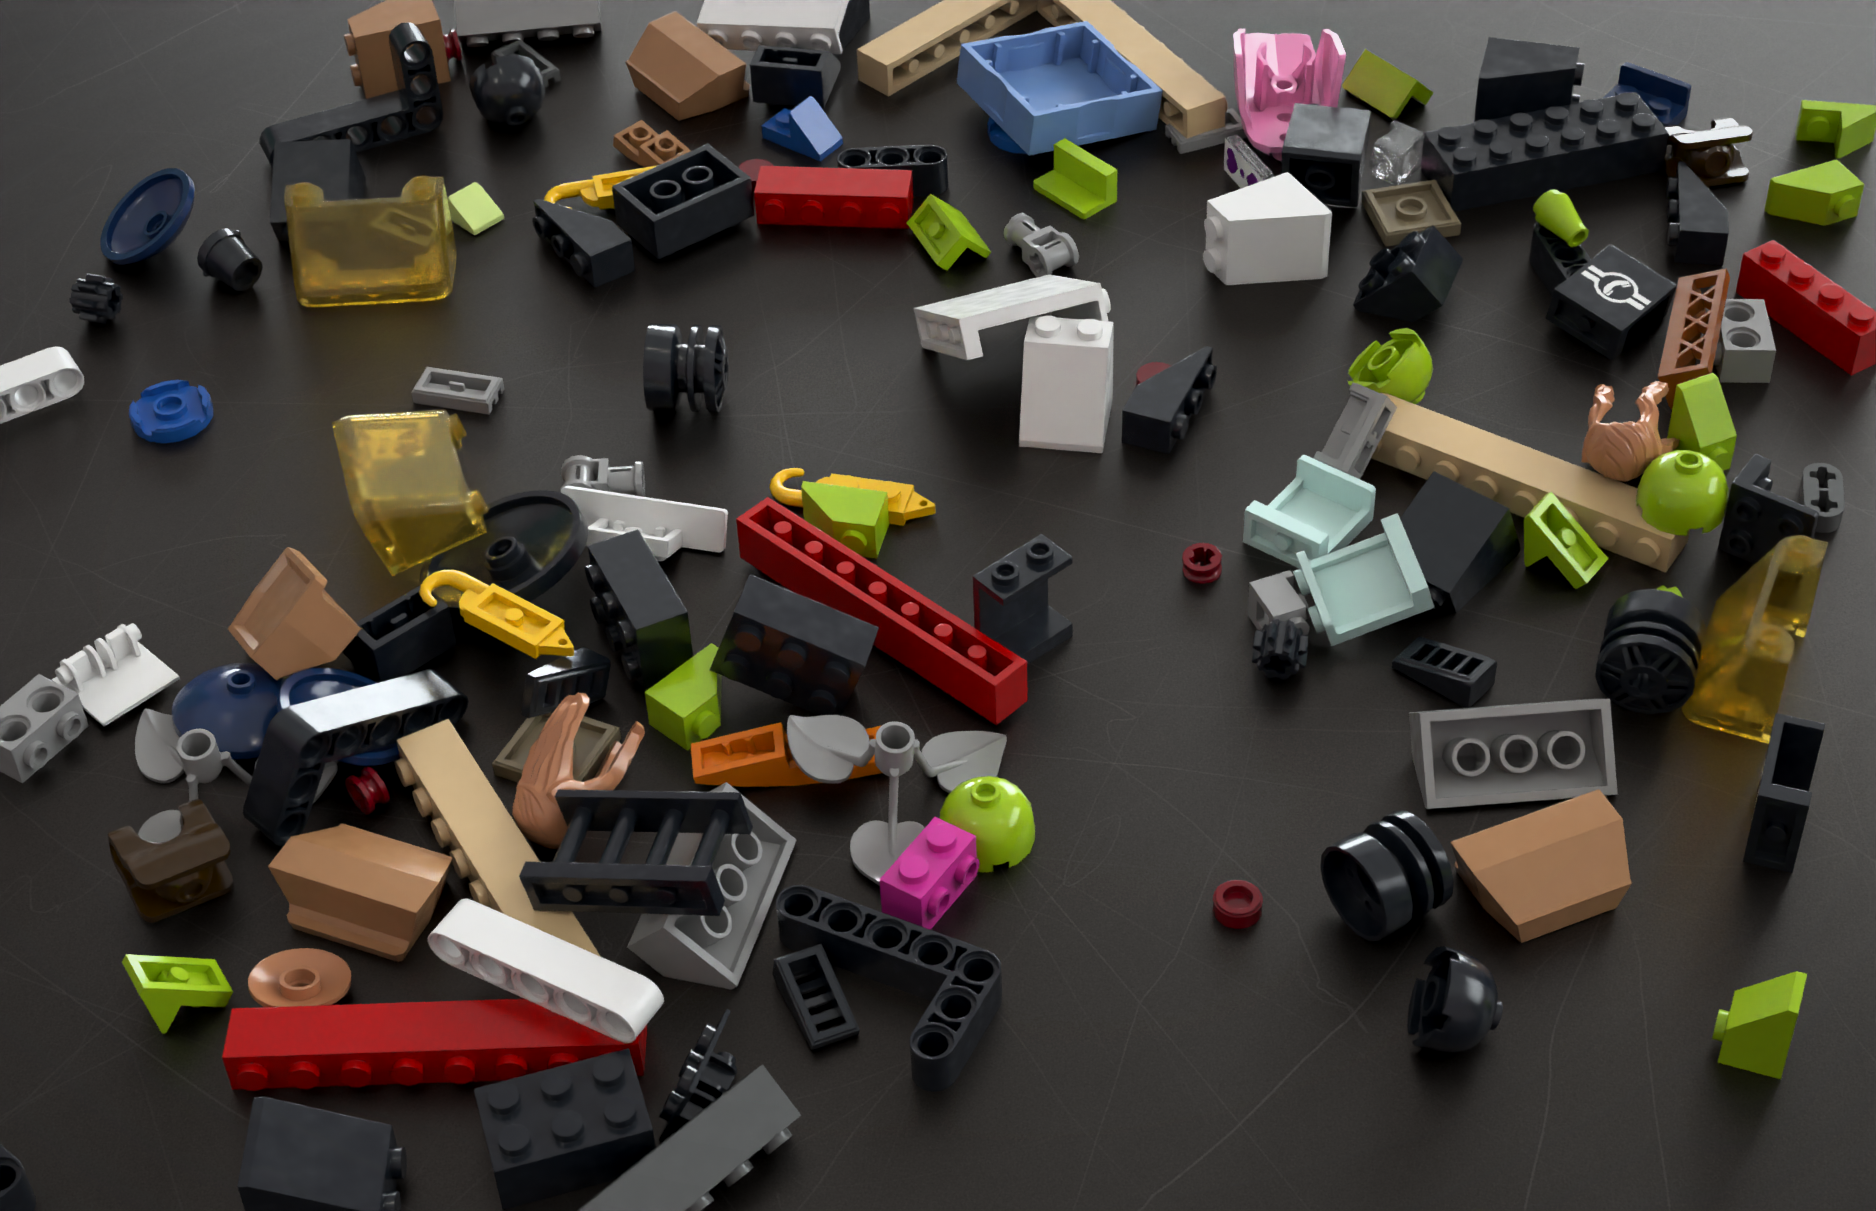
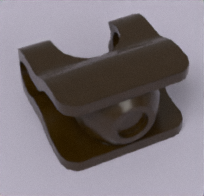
M1730 117L1712 120V129L1703 131H1689L1677 125L1664 126L1669 132L1664 168L1668 177L1676 176L1679 161L1685 162L1706 187L1748 180L1749 170L1742 163L1739 150L1733 145L1734 143L1752 140V130L1748 126L1739 125Z
M195 799L178 806L181 813L179 819L181 832L177 837L161 843L148 842L141 839L130 826H125L108 833L112 861L125 883L140 917L147 922H158L225 895L233 888V877L225 863V860L231 854L230 842L200 799Z

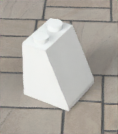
M1289 172L1207 201V218L1204 221L1206 231V249L1203 252L1204 264L1208 271L1214 273L1225 285L1325 278L1328 275L1332 212Z
M1049 315L1029 317L1023 351L1019 447L1103 453L1113 401L1114 322L1098 321L1096 319L1057 318Z

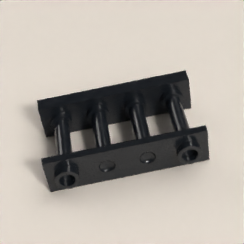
M557 790L555 798L568 828L553 862L526 861L519 875L534 910L720 916L725 899L712 868L725 834H751L753 829L740 792ZM588 831H611L598 863H574ZM633 832H657L645 864H620ZM678 833H703L691 865H666Z

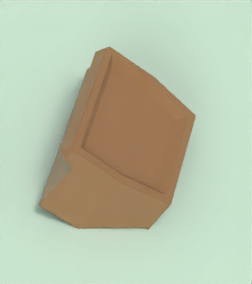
M676 11L649 22L631 56L626 61L634 86L678 121L715 111L749 96L750 84L744 80L746 63Z
M289 547L283 551L255 587L228 628L229 632L246 653L275 680L336 660L361 630L354 620L324 590L328 580L300 551Z
M1600 789L1450 842L1456 859L1454 866L1460 878L1483 909L1520 943L1617 908L1632 884L1623 818Z
M341 823L336 827L291 836L268 865V868L289 902V912L286 916L293 929L400 962L403 961L430 922L448 880L453 857Z

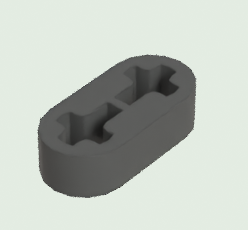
M1813 463L1805 467L1799 488L1800 504L1819 513L1815 532L1830 533L1836 531L1840 527L1845 507L1842 473L1836 467L1826 463ZM1819 483L1823 484L1824 488H1819ZM1819 507H1823L1825 512H1820Z

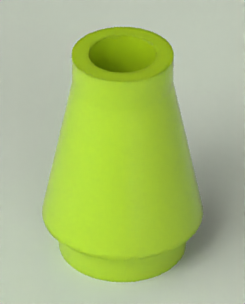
M1550 190L1541 195L1535 202L1533 212L1536 214V222L1563 239L1570 247L1580 245L1588 237L1589 230L1583 225L1566 193Z

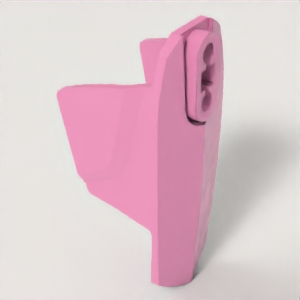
M1238 29L1233 34L1235 95L1243 130L1254 148L1268 155L1271 153L1276 160L1282 161L1283 144L1295 103L1318 104L1329 107L1338 106L1346 53L1338 34L1330 31V29L1322 30L1317 53H1315L1310 35L1245 34V29Z

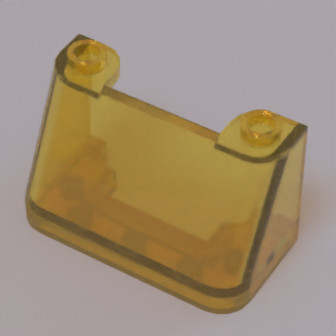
M443 176L414 177L404 186L402 197L325 201L323 190L311 183L302 182L295 185H286L284 202L293 279L297 300L301 305L306 307H331L433 301L442 299L452 292L457 250Z
M445 409L354 414L332 422L352 510L364 534L392 576L487 533L482 515L488 513V508L478 489L470 491L465 482L457 450L463 447L461 439L467 435L456 413L449 416Z
M1804 535L1790 536L1780 540L1718 598L1704 635L1693 695L1682 706V712L1687 719L1704 727L1769 744L1775 714L1779 711L1786 676L1794 650V640L1787 632L1796 630L1797 636L1805 637L1828 542L1812 539Z

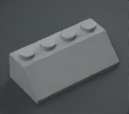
M454 0L457 35L461 44L467 43V47L470 48L488 46V41L502 40L503 44L509 45L518 40L524 42V38L538 37L539 41H554L559 39V35L573 34L575 38H588L594 36V32L602 31L600 0Z
M1595 698L1409 712L1412 758L1425 809L1575 798L1600 789L1604 795L1618 794L1610 699Z
M725 782L710 792L738 791ZM742 794L741 796L753 829L751 834H725L712 868L725 899L720 916L641 914L627 948L664 977L725 989H733L739 984L796 843V839ZM678 833L666 865H691L703 833Z

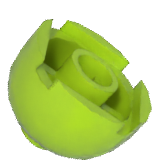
M1409 328L1397 329L1388 333L1392 340L1382 346L1376 340L1356 358L1348 372L1353 380L1348 381V384L1351 386L1352 382L1378 393L1389 394L1417 404L1423 399L1432 376V358L1424 342L1414 330Z
M1691 450L1667 452L1661 454L1646 467L1638 485L1636 505L1642 508L1641 517L1645 522L1660 531L1677 536H1688L1689 529L1703 527L1702 534L1711 532L1722 523L1729 498L1727 479L1720 466L1704 454Z
M981 776L961 782L949 793L941 808L939 819L976 836L977 858L979 859L978 872H993V865L1004 864L1008 861L1010 868L1019 864L1031 851L1035 841V824L1031 803L1015 784L1006 779Z

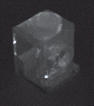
M1393 121L1390 124V132L1384 137L1379 138L1373 146L1372 158L1369 160L1372 175L1393 185H1399L1421 168L1424 133L1398 121Z

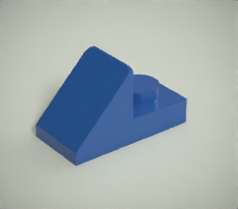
M812 96L805 99L792 110L784 108L762 125V137L820 162L843 144V137Z

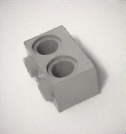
M1726 299L1713 366H1716L1719 382L1770 383L1776 347L1764 299Z
M38 674L0 706V772L24 783L66 745L77 738L89 726L79 694Z

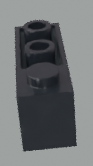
M1678 161L1676 176H1669L1667 182L1666 200H1669L1667 208V223H1669L1667 246H1674V262L1723 266L1729 235L1728 210L1685 162Z
M536 199L533 201L536 217L533 218V226L537 235L541 239L545 238L553 246L556 254L560 258L564 257L572 265L575 273L579 277L583 276L594 288L635 271L632 241L613 221L545 200Z
M1204 347L1136 386L1122 410V443L1170 454L1176 441L1184 439L1191 415L1198 414L1205 390H1211L1215 383L1217 366L1212 365L1213 347Z

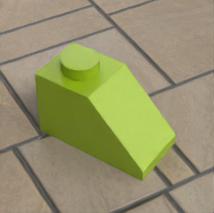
M1836 159L1771 178L1764 210L1769 215L1825 226L1857 216L1864 183Z
M1710 373L1677 384L1667 438L1680 440L1679 446L1673 451L1691 450L1714 460L1723 471L1730 469L1737 434L1718 377L1714 373Z
M803 481L801 491L804 520L860 556L877 559L889 526L887 492Z
M712 643L645 691L649 725L687 751L691 748V743L700 742L702 739L708 738L721 726L722 678L720 674L710 671L718 647Z
M1795 971L1734 992L1730 1011L1719 1009L1712 1036L1713 1040L1722 1042L1718 1063L1781 1079L1799 1014L1807 978L1806 973Z

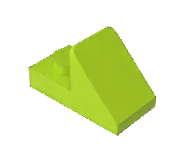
M1802 100L1795 131L1796 140L1834 143L1835 158H1842L1873 142L1876 130V105Z
M1549 492L1524 518V563L1528 567L1548 556L1571 585L1578 589L1590 581L1608 560V557L1552 492Z
M126 954L122 961L139 996L162 1034L167 1033L180 1006L226 1007L233 994V990L215 959Z

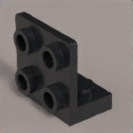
M1754 454L1731 484L1718 549L1800 582L1805 575L1819 513L1814 509L1770 492L1773 480L1768 479L1772 460Z

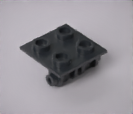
M725 1010L716 1027L706 1023L694 1049L692 1048L687 1055L678 1074L680 1079L675 1089H672L660 1112L659 1118L667 1121L658 1141L663 1142L670 1130L676 1132L729 1089L737 1074L736 1059L727 1052L716 1054L713 1052V1049L731 1013L730 1010Z

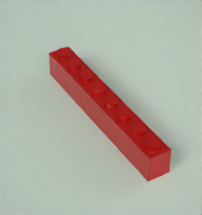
M765 498L736 518L741 559L794 593L879 627L873 643L874 646L995 725L999 724L1028 701L1026 660L771 498Z
M526 999L232 1008L222 1059L232 1090L245 1089L250 1091L265 1088L296 1087L310 1089L325 1086L363 1087L366 1085L385 1084L411 1086L418 1083L452 1082L465 1084L475 1081H505L627 1048L630 1050L637 1076H644L647 1025L632 1043H623Z

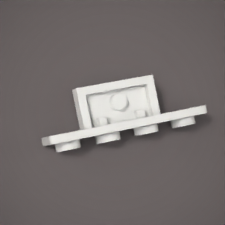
M565 486L561 489V493L569 496L576 502L587 522L588 538L585 546L638 529L657 561L666 560V558L670 557L681 547L718 553L726 548L728 519L726 509L574 486Z

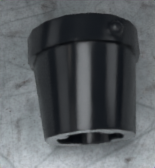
M220 229L212 233L201 245L197 256L198 266L203 270V276L217 278L237 291L247 290L261 276L262 262L246 246L239 230Z

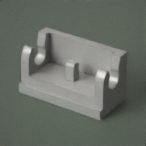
M1352 382L1349 388L1351 396L1322 452L1317 451L1313 459L1360 479L1397 407L1388 396Z

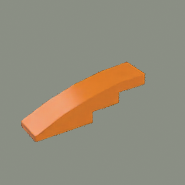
M782 722L691 743L693 779L696 784L722 785L727 782L731 786L769 787L823 783L805 775L795 763ZM881 726L865 729L869 736V741L876 739L877 730ZM875 755L864 767L854 765L852 774L847 780L882 773L875 764Z

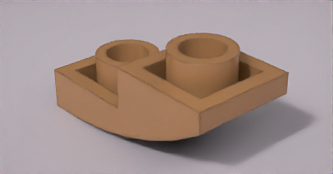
M643 120L620 131L613 138V146L643 167L658 166L691 151L668 130L658 134Z

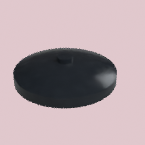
M528 491L496 500L462 519L439 539L423 563L420 572V585L425 578L434 572L457 570L489 586L493 583L531 602L558 583L575 565L587 542V522L576 502L569 496L556 491ZM451 586L434 588L432 592L449 605L452 620L464 621V618L460 615L459 601L463 592Z

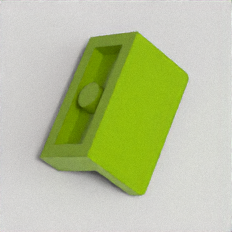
M1366 49L1342 84V88L1394 120L1398 118L1411 97L1426 105L1434 93L1418 80Z
M1064 138L1054 144V169L1033 181V189L1081 219H1087L1117 202V169Z
M932 194L926 198L907 222L934 262L947 271L966 248L985 258L991 254L990 249L963 213Z

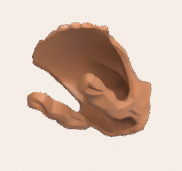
M1654 381L1649 386L1642 388L1641 395L1635 401L1641 416L1636 423L1633 421L1625 423H1600L1604 415L1613 406L1615 394L1612 386L1598 385L1595 388L1593 406L1589 412L1588 432L1583 444L1581 462L1590 463L1596 471L1609 479L1626 482L1643 474L1646 467L1661 454L1676 449L1679 446V439H1660L1658 432L1659 411L1657 404L1668 394V383Z
M578 692L576 695H568L557 706L544 725L538 739L531 746L523 766L521 779L516 787L517 791L512 808V816L515 823L527 839L545 848L558 850L568 828L555 798L557 790H614L628 770V766L634 758L640 741L645 734L644 726L636 721L628 732L623 744L618 741L612 744L594 779L584 782L573 780V741L589 706L590 698L586 693Z

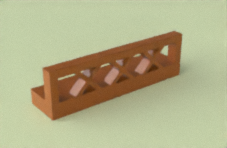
M1727 268L1680 277L1678 279L1658 372L1659 382L1668 383L1669 391L1665 397L1670 409L1673 408L1677 384L1712 373L1730 282ZM1713 286L1704 294L1701 293L1700 288ZM1696 358L1701 360L1698 365H1695Z

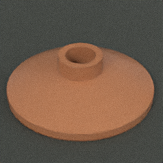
M312 948L290 949L270 955L255 965L248 977L249 993L263 1007L332 1005L345 996L351 986V970L341 957L328 951Z

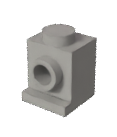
M1290 570L1249 582L1248 617L1258 631H1262L1265 624L1270 625V622L1274 619L1285 622L1290 620L1294 622L1297 629H1302L1303 635L1307 636L1309 625L1305 620L1309 618L1307 609L1309 607L1305 597L1301 593L1297 594L1293 589L1294 575Z

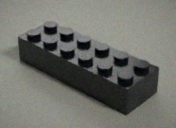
M1636 92L1620 93L1612 97L1596 100L1588 99L1580 103L1551 106L1543 110L1515 113L1507 117L1491 120L1483 119L1475 123L1454 127L1446 126L1438 130L1424 132L1421 171L1428 181H1437L1453 211L1456 212L1543 195L1550 190L1563 191L1661 172L1664 167L1669 132Z

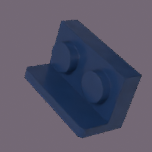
M1625 62L1620 67L1618 84L1603 97L1636 92L1663 126L1678 125L1687 116L1691 85Z

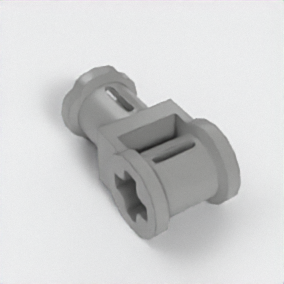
M1025 213L1013 216L1004 228V240L1022 249V261L1029 265L1036 277L1051 275L1052 271L1064 265L1072 267L1079 260L1077 246L1069 234L1065 232L1059 233L1050 225L1040 229L1035 225L1034 219Z
M576 455L566 459L562 464L561 476L565 483L561 489L565 486H574L645 497V472L642 461L635 462L634 466L610 467L608 458L592 459L587 456ZM577 467H580V478H579V479L577 478V475H576V469H577Z

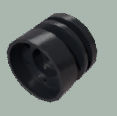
M650 324L645 337L643 358V387L647 409L649 411H677L682 393H687L689 407L692 412H699L704 394L707 411L719 413L722 408L724 392L727 389L729 374L728 351L725 346L721 325L709 326L705 343L702 327L700 325H693L688 343H683L678 324Z
M1637 590L1618 598L1608 613L1596 665L1595 678L1601 692L1613 703L1638 713H1668L1683 706L1693 695L1706 626L1701 613L1687 599L1663 590Z
M1405 810L1389 813L1381 821L1369 824L1362 833H1353L1330 845L1321 855V875L1332 905L1342 920L1357 935L1368 941H1380L1406 926L1411 918H1421L1430 909H1437L1444 905L1453 894L1454 879L1452 869L1443 846L1432 830L1421 819Z

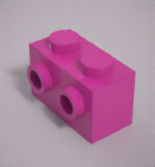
M934 817L879 879L882 912L931 930L977 876L979 859L977 858L976 836Z

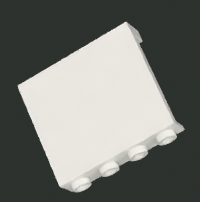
M704 0L697 20V26L723 47L730 50L756 51L759 45L823 50L830 51L832 54H842L843 50L838 34L849 0Z
M1045 275L914 308L922 348L971 360L983 356L978 330L1051 312V315L1070 319L1108 321L1107 313L1110 312L1111 305L1108 293L1101 287V283Z

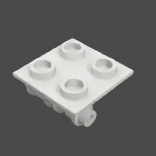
M133 623L128 626L121 624L117 629L105 635L107 643L102 638L96 639L94 641L96 650L92 646L86 645L83 647V650L68 659L60 661V667L55 670L57 677L52 679V681L78 693L83 709L103 726L111 723L180 679L178 674L138 642L142 638V634Z

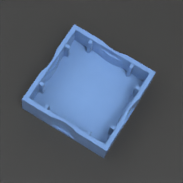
M1088 21L1046 28L1024 35L1002 36L961 44L957 84L1029 156L1054 151V144L1064 138L1079 146L1157 129L1163 90L1136 65L1123 58L1114 48V45Z

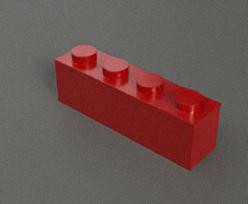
M760 166L754 191L757 224L909 229L907 222L911 218L914 202L912 170Z
M1774 240L1743 253L1736 293L1745 299H1764L1769 317L1851 376L1876 364L1875 310Z

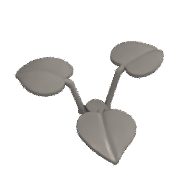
M147 708L144 709L135 736V756L138 767L146 778L158 783H170L178 779L185 771L189 786V801L198 799V784L209 783L215 780L223 766H227L250 786L253 776L249 775L232 760L229 752L219 751L215 737L211 732L205 729H193L179 737L173 726L172 715ZM332 761L325 764L314 802L322 795L336 775L338 768L336 762ZM166 810L150 817L141 827L138 833L139 837L154 843L169 841L177 837L181 832L180 811Z
M790 715L787 721V739L791 755L800 770L811 779L823 783L844 782L851 776L854 765L864 767L874 755L877 768L883 774L890 777L888 823L879 820L866 822L853 833L850 841V855L853 864L859 872L880 885L879 879L925 828L920 823L914 821L897 823L899 776L906 773L912 767L913 757L926 777L937 776L939 786L944 791L950 793L961 782L973 777H997L1007 742L1006 735L1000 733L955 731L933 737L925 744L921 753L919 749L920 742L915 739L913 730L902 722L893 721L883 724L877 730L876 739L869 741V736L864 726L858 721L845 716L820 715L800 717Z

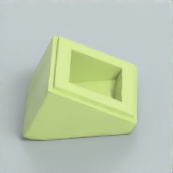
M476 182L448 197L447 201L451 220L473 235H477L504 219L502 211L482 186Z

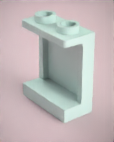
M1302 455L1297 460L1295 479L1268 506L1254 500L1245 509L1243 542L1300 569L1301 566L1296 553L1305 551L1308 560H1313L1345 548L1373 520L1376 488L1365 481L1316 459Z
M1398 513L1381 519L1384 529L1382 534L1313 560H1308L1305 551L1296 553L1301 568L1293 571L1301 594L1303 596L1311 594L1315 605L1307 609L1316 633L1326 631L1331 646L1434 608L1429 587Z

